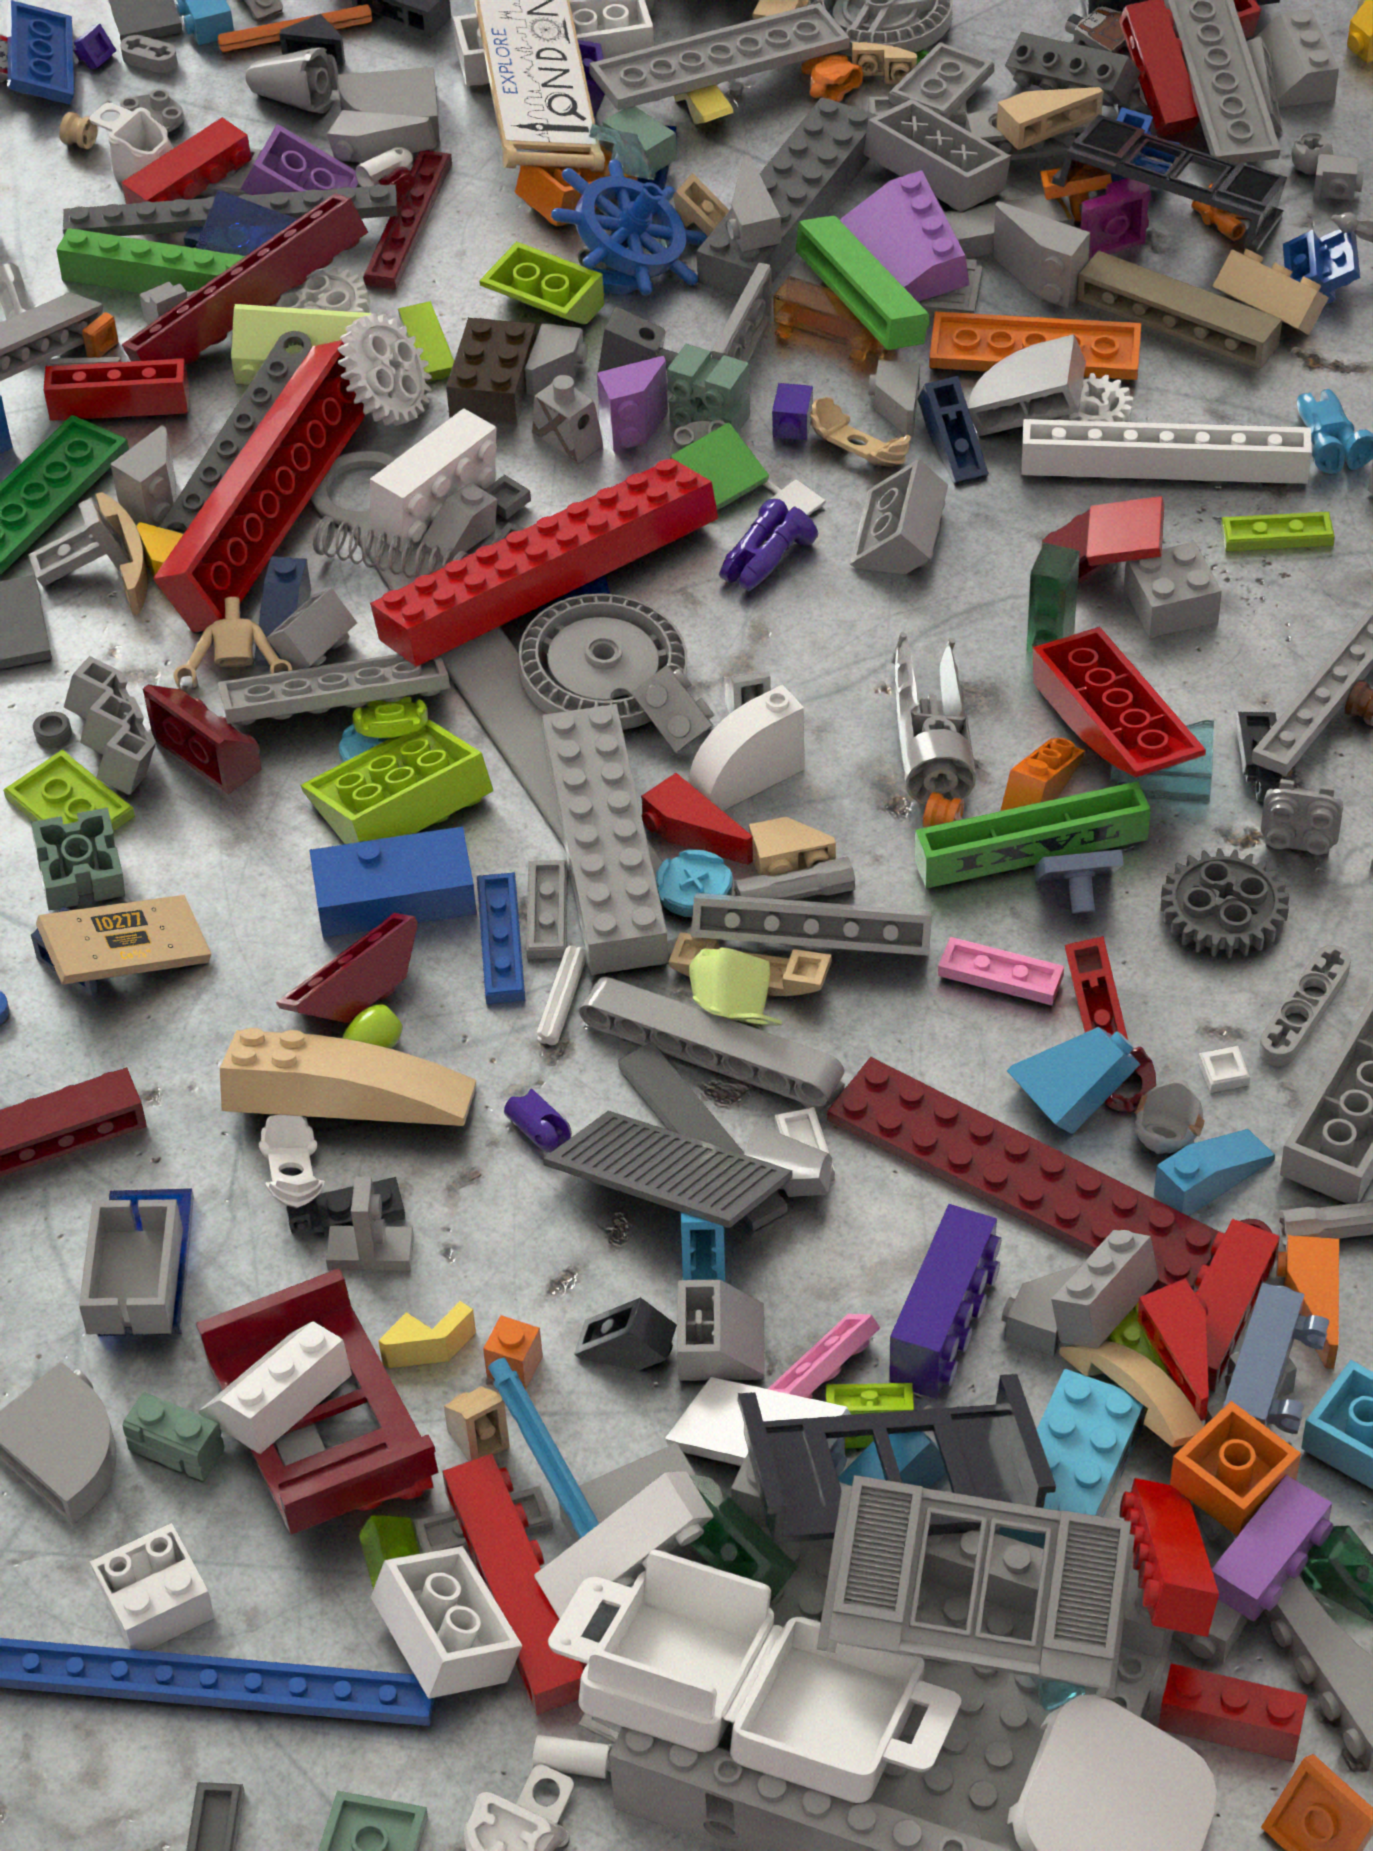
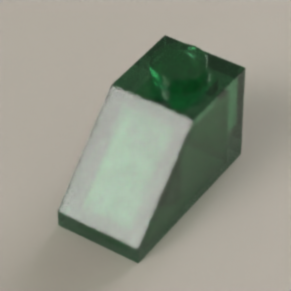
M1349 1525L1333 1526L1326 1541L1320 1547L1314 1544L1307 1553L1309 1556L1308 1561L1301 1574L1316 1592L1373 1622V1555Z

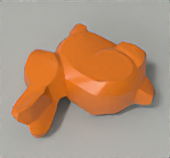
M826 54L805 60L801 64L802 73L811 75L810 95L818 100L823 97L840 102L845 93H848L853 88L860 87L862 84V67L852 64L845 55Z

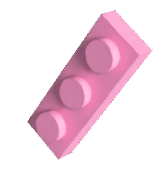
M950 937L938 965V976L1053 1005L1064 977V966Z
M847 1314L777 1379L768 1390L812 1399V1392L818 1386L837 1376L841 1371V1365L850 1356L860 1353L869 1345V1338L880 1329L874 1317L870 1314Z

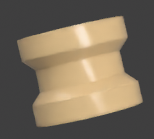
M66 113L60 124L59 136L61 142L67 145L76 143L80 148L86 150L94 145L98 134V126L90 122V116L80 118L77 113Z

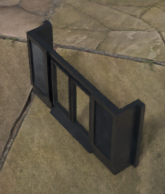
M1098 115L1067 150L1064 164L1053 176L1051 182L1052 184L1065 187L1084 164H1088L1252 220L1243 248L1257 252L1283 215L1284 210L1279 209L1278 205L1287 177L1243 162L1236 164L1146 134L1144 129ZM1146 147L1178 157L1165 174L1132 164ZM1190 161L1223 172L1210 189L1176 179Z
M1017 1374L1000 1375L996 1404L770 1421H763L756 1392L738 1393L737 1400L744 1423L743 1434L773 1543L834 1539L842 1491L827 1442L829 1438L872 1435L885 1480L903 1483L888 1434L933 1431L952 1493L1044 1508L1046 1493H1055L1056 1490L1051 1469ZM931 1515L928 1536L975 1531V1528L981 1527V1523Z

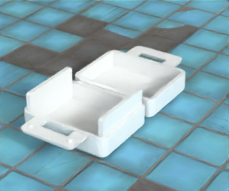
M652 1550L647 1557L646 1571L639 1574L632 1588L600 1577L584 1579L548 1639L549 1647L554 1653L587 1664L581 1675L579 1706L587 1715L699 1752H709L715 1749L729 1722H732L734 1725L730 1755L737 1764L853 1803H863L871 1798L888 1762L916 1772H926L931 1769L961 1705V1697L956 1692L922 1681L925 1668L923 1658L838 1643L835 1653L817 1650L821 1623L805 1617H794L788 1620L785 1627L774 1625V1612L769 1607L771 1589L768 1585L659 1550ZM602 1602L620 1609L599 1643L581 1636ZM918 1704L927 1707L928 1709L912 1744L899 1741L898 1739L914 1705Z

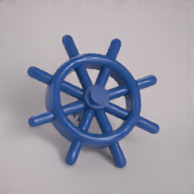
M616 159L609 162L610 176L599 178L590 184L573 169L566 168L563 170L562 178L582 196L575 210L555 208L551 212V217L557 222L576 225L580 238L591 251L583 260L585 268L592 269L602 261L616 271L635 276L639 291L644 296H648L652 292L650 277L661 275L668 270L674 272L690 286L698 283L697 274L678 258L682 254L686 243L701 246L707 239V235L703 232L685 229L679 214L669 203L676 192L674 187L667 186L661 190L656 184H643L624 177L620 161ZM608 199L617 200L618 207ZM594 206L597 207L606 216L595 214ZM604 230H610L611 235L609 236ZM654 238L664 239L666 241V248ZM642 246L651 254H644Z

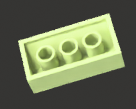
M235 304L231 349L235 384L250 385L272 348L283 334L290 331L302 332L310 338L312 347L341 340L340 337L347 333L345 328L353 324V321L365 315L368 316L371 313ZM292 343V346L288 345L286 352L296 354L301 352L304 347L299 346L298 343L296 345Z

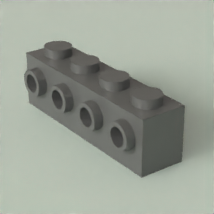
M1025 32L1020 33L1005 64V67L1014 76L1013 80L1024 87L1035 85L1043 90L1100 87L1103 90L1102 105L1108 107L1111 104L1125 107L1141 73L1129 56Z

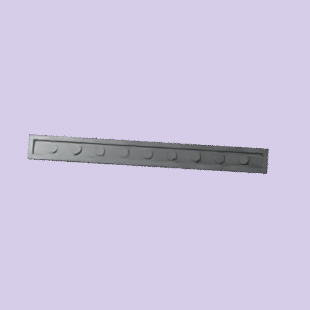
M374 185L369 187H343L328 190L312 189L300 192H276L259 195L244 194L241 196L208 197L191 200L177 199L174 201L141 202L136 204H109L107 206L94 207L78 206L64 209L63 235L68 228L115 236L186 232L190 227L212 226L227 229L292 224L334 193L351 198L361 219L398 216L396 185Z

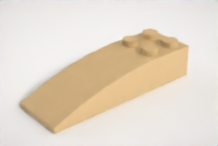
M259 1028L236 1030L220 1066L221 1109L227 1112L464 1126L476 1090V1079L410 1054L360 1041L303 1034L297 1030L279 1033L264 1032Z

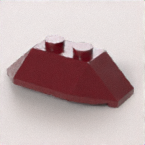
M398 913L392 914L383 923L369 931L276 1001L279 1009L350 1023L360 1012L376 1000H382L393 994L396 990L395 986L407 977L418 925L415 916Z

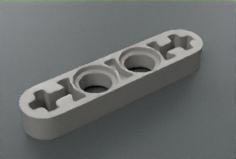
M1326 945L1315 953L1262 1033L1259 1052L1263 1061L1273 1066H1285L1294 1060L1349 975L1351 958L1347 950L1336 945ZM1332 962L1337 963L1332 966L1328 976L1324 974L1325 965L1329 966ZM1309 986H1316L1321 988L1325 994L1320 997H1312L1307 995L1304 989ZM1291 1013H1298L1305 1016L1307 1021L1302 1024H1293L1286 1019V1016ZM1282 1034L1285 1035V1046L1281 1045L1278 1049L1273 1048L1272 1046H1277L1282 1039Z

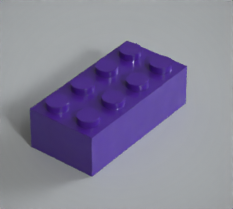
M948 1204L890 1335L889 1383H912L914 1393L938 1400L944 1385H952L958 1367V1361H955L958 1351L965 1352L967 1350L972 1335V1328L969 1327L973 1317L977 1319L981 1317L986 1302V1294H983L987 1284L991 1286L995 1284L1000 1270V1262L996 1261L1000 1250L1002 1238L996 1236L997 1218Z

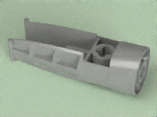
M901 632L891 663L895 664L898 732L906 789L910 797L924 805L927 804L932 792L942 793L943 797L949 800L953 798L964 799L975 787L976 773L968 716L964 706V693L959 683V671L952 652L956 640L949 638L939 666L943 701L942 710V702L938 701L937 696L934 694H929L928 699H920L918 702L907 634Z

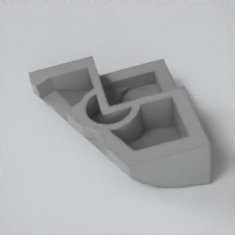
M754 1126L744 1155L792 1170V1178L779 1189H784L788 1197L828 1195L832 1157L829 1153L764 1126Z

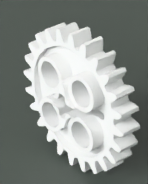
M337 267L332 268L330 272H326L325 268L319 269L318 273L312 272L307 276V280L302 285L290 288L280 295L281 298L277 303L271 305V307L371 312L369 308L371 301L365 283L360 282L358 275L350 276L349 270L339 274Z
M375 313L353 321V324L345 328L347 333L340 337L344 345L338 347V351L345 358L339 360L338 364L346 368V372L341 375V378L350 381V385L346 390L347 392L355 391L354 403L363 402V413L368 414L373 411L374 421L377 422L383 419L385 426L392 423L395 426H399L418 418L417 415L425 411L423 406L429 403V399L425 394L432 392V389L425 381L432 377L424 372V367L429 365V363L420 359L423 349H416L414 347L416 337L408 338L406 336L407 327L397 328V320L393 318L388 321L386 314L377 317Z

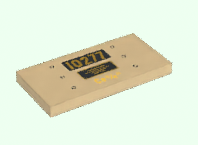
M185 895L38 915L36 926L62 985L209 963L211 951Z

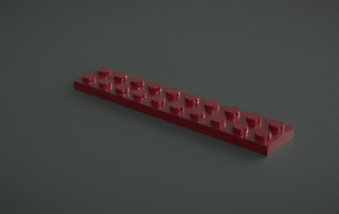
M871 1056L827 1110V1121L1089 1255L1098 1248L1113 1230H1128L1132 1233L1151 1236L1158 1272V1279L1152 1287L1157 1290L1186 1278L1194 1291L1196 1278L1203 1264L1210 1266L1214 1257L1210 1255L1219 1231Z

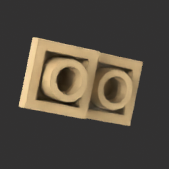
M852 42V64L862 67L863 76H884V84H898L917 65V54L908 50L883 44Z

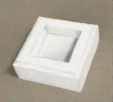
M1238 1046L1199 1053L1198 1063L1210 1093L1249 1086L1250 1075Z

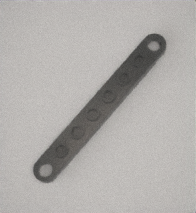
M290 331L278 339L164 518L160 528L173 531L175 528L177 530L179 528L187 530L311 350V340L306 334L299 331ZM292 343L294 345L298 343L299 346L304 347L301 352L296 354L286 352V348H288V345L292 346Z

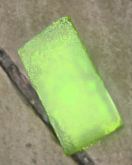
M372 1515L360 1531V1541L373 1590L385 1560L421 1554L411 1518Z

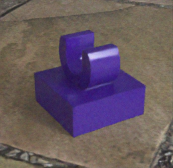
M101 24L91 26L73 42L75 45L73 52L79 61H85L89 69L98 68L117 51Z

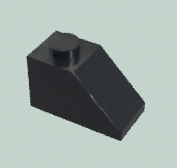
M640 1297L586 1319L574 1355L583 1360L641 1370L667 1359L673 1348L672 1340L677 1324Z

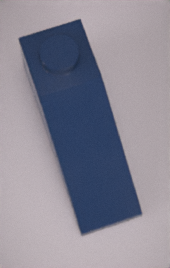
M958 376L924 384L917 399L927 431L953 483L957 484L988 476L987 466Z
M271 556L264 580L259 626L266 637L309 599L311 584L307 559ZM256 644L255 665L270 666ZM273 648L278 658L282 659L280 655L277 653V651Z

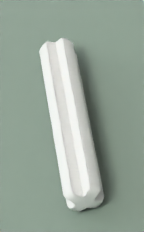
M571 945L565 949L537 1030V1039L542 1044L547 1043L553 1046L559 1041L586 962V951L582 947Z

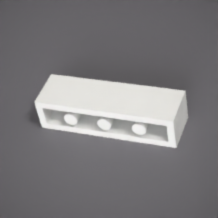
M687 1471L665 1472L534 1576L560 1619L584 1579L600 1577L632 1588L636 1581L635 1578L646 1570L647 1557L652 1550L668 1553L678 1545L685 1546L693 1542L703 1534L704 1531L701 1527L714 1518ZM602 1602L599 1605L592 1619L598 1616L604 1610Z

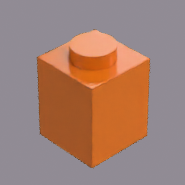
M500 1315L483 1348L487 1377L494 1379L488 1366L500 1358H505L512 1371H516L519 1375V1379L526 1390L543 1357L540 1328Z

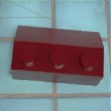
M149 684L143 688L151 732L155 741L228 795L262 770L259 757L260 748L255 739L248 734H242L231 723L227 724L225 717H219L214 714L200 699L192 698L181 689Z

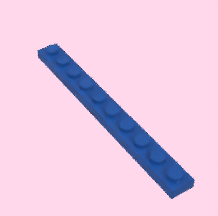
M0 1638V1687L426 1726L431 1724L435 1698L428 1699L415 1674Z

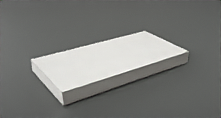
M710 1377L666 1436L665 1440L668 1446L678 1443L684 1453L742 1466L748 1450L743 1434L744 1423L737 1400L738 1393L756 1392L763 1421L851 1414L845 1406ZM838 1438L827 1439L829 1449Z

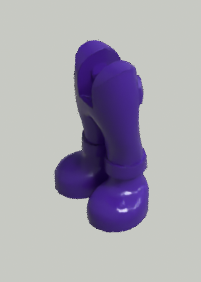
M768 499L759 508L758 518L751 524L749 530L735 547L726 555L719 572L720 578L733 583L740 577V587L750 592L775 569L784 552L794 542L801 546H809L815 542L819 535L816 525L801 509L794 506L788 512L784 501Z

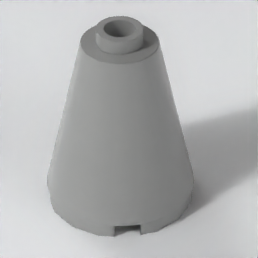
M311 48L254 61L246 71V83L255 94L320 114L327 112L335 101L330 100L332 90H338V69L333 55L326 54L325 51L327 49Z

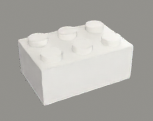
M460 1546L385 1560L371 1599L428 1699L507 1683L522 1644L464 1547Z

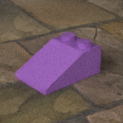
M276 124L240 189L249 195H259L276 192H300L312 189L355 188L359 182L354 169Z

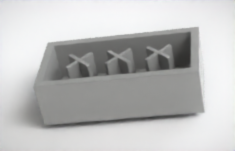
M913 99L868 120L863 153L876 161L880 166L886 167L900 175V177L922 170L935 197L949 204L951 208L961 212L1005 190L1011 158L1009 154Z

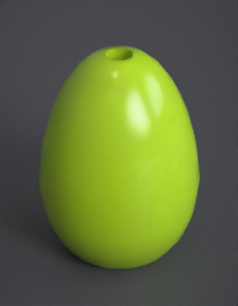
M374 1005L366 1008L353 1019L342 1039L355 1040L392 1049L401 1037L403 1025L386 1005Z

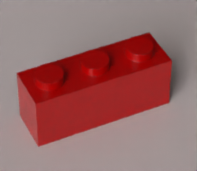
M1171 1663L1161 1702L1158 1728L1174 1734L1295 1762L1308 1695Z

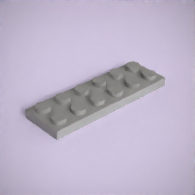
M399 654L218 682L227 724L235 723L237 725H248L255 722L256 719L267 717L286 719L291 717L293 713L305 711L323 713L328 711L330 707L343 705L356 708L364 706L369 701L381 699L386 702H394L403 699L404 696L413 694L432 696L440 693L441 690L450 689L448 673L441 656L416 667Z

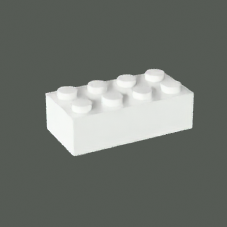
M463 408L370 478V528L373 529L374 536L379 537L385 531L387 543L390 545L393 537L399 535V551L403 552L404 545L409 538H412L414 543L422 540L446 498L470 482L482 490L493 484L496 478L497 427ZM397 539L395 540L394 548H396Z

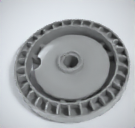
M809 0L808 5L821 3L828 12L834 6L833 19L850 37L849 49L837 52L852 56V42L889 45L913 53L921 51L933 45L945 35L950 28L953 13L952 0ZM927 15V16H926L925 18H923L922 20L919 19V18H921L922 16Z
M585 594L557 602L540 612L530 622L523 633L519 645L520 680L527 695L539 709L547 714L617 704L622 730L638 727L652 721L631 692L657 673L659 666L666 664L673 671L680 668L685 676H687V649L677 627L654 607L621 595ZM542 652L548 654L549 672L557 684L547 676L541 666L539 658ZM626 694L630 696L629 698L613 700L616 697H620Z

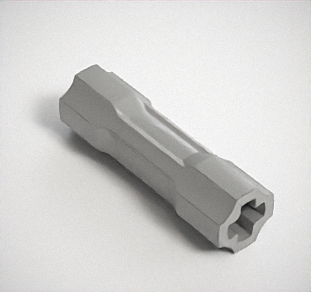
M10 262L0 265V301L6 319L31 309L19 267Z
M846 856L819 862L811 868L774 876L759 875L734 881L735 896L795 900L814 895L828 896L856 890V880L850 859Z
M1373 1199L1368 1202L1320 1208L1305 1207L1280 1210L1278 1220L1283 1246L1287 1244L1288 1235L1339 1239L1373 1234Z

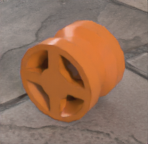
M932 792L925 807L923 828L961 820L964 800L960 798L949 800L944 798L942 793Z

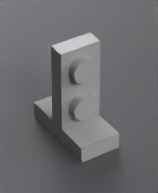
M92 498L79 503L85 522L84 526L29 554L36 579L43 587L107 554L118 571H120L119 565L130 563L124 541Z
M355 1177L351 1206L353 1226H330L326 1254L327 1270L339 1268L340 1270L411 1271L414 1242L413 1227H388L385 1225V1219H381V1194H374L372 1177Z

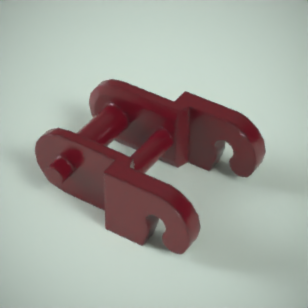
M399 167L378 181L380 185H396L397 202L402 199L401 196L415 185V179L406 167Z

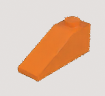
M1288 1235L1286 1251H1278L1276 1277H1284L1285 1287L1305 1294L1302 1316L1317 1315L1330 1320L1323 1350L1315 1349L1326 1369H1334L1339 1336V1239Z

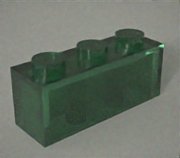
M1043 543L1030 572L1026 651L1033 652V647L1073 635L1076 619L1080 551Z
M689 1475L714 1518L701 1527L704 1531L703 1534L690 1544L714 1568L768 1585L771 1589L770 1601H773L799 1566L776 1543H773L772 1539L711 1477Z

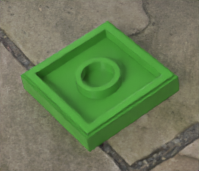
M729 422L672 454L670 459L673 458L712 481L717 510L766 483L769 479L767 471Z

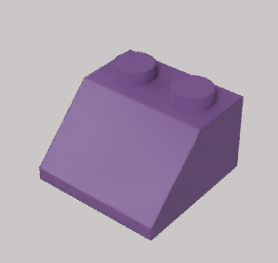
M664 356L597 373L600 426L613 452L647 443L667 415V376Z

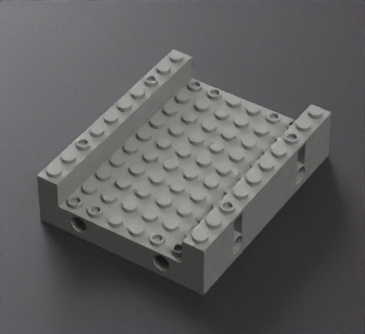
M747 1452L731 1487L732 1518L710 1567L768 1585L771 1589L769 1607L774 1612V1625L785 1627L788 1620L794 1617H805L821 1623L834 1539L773 1543L770 1529L765 1519L752 1463ZM839 1482L841 1491L842 1486L852 1487L850 1485ZM975 1528V1531H968L966 1533L927 1536L915 1617L916 1622L966 1630L980 1528ZM994 1533L980 1633L1031 1641L1043 1557L1042 1548ZM1129 1577L1114 1699L1111 1701L1145 1720L1171 1650L1173 1630L1152 1626L1148 1608L1143 1607V1589L1138 1588V1580ZM923 1658L925 1668L922 1681L956 1692L961 1697V1705L932 1768L926 1772H916L888 1762L873 1795L863 1803L849 1802L737 1764L730 1755L734 1725L732 1722H729L717 1747L709 1752L695 1751L622 1726L609 1754L614 1808L733 1851H1022L1015 1839L1013 1825H1007L1010 1807L1018 1803L1043 1738L1045 1730L1040 1727L1051 1712L1079 1695L1095 1694V1687ZM918 1704L914 1705L898 1739L899 1741L912 1744L928 1709L927 1707Z

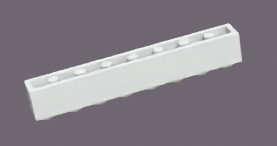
M1024 419L1021 475L1308 484L1312 454L1311 428Z

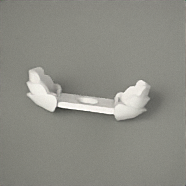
M282 1114L269 1116L266 1120V1127L261 1130V1141L259 1142L261 1153L268 1159L271 1182H265L269 1192L276 1199L287 1206L299 1208L318 1196L324 1186V1180L316 1179L313 1176L310 1156L317 1149V1141L314 1140L313 1129L308 1126L306 1117ZM293 1167L300 1169L302 1173L288 1176L282 1174L280 1170Z

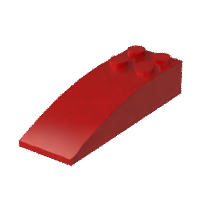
M1100 626L1033 647L1034 685L1066 724L1097 754L1118 769L1137 778L1206 755L1204 746Z

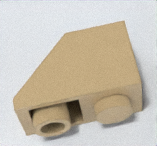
M789 817L749 824V833L753 836V861L758 876H774L811 868L819 862L836 859V842L833 836Z

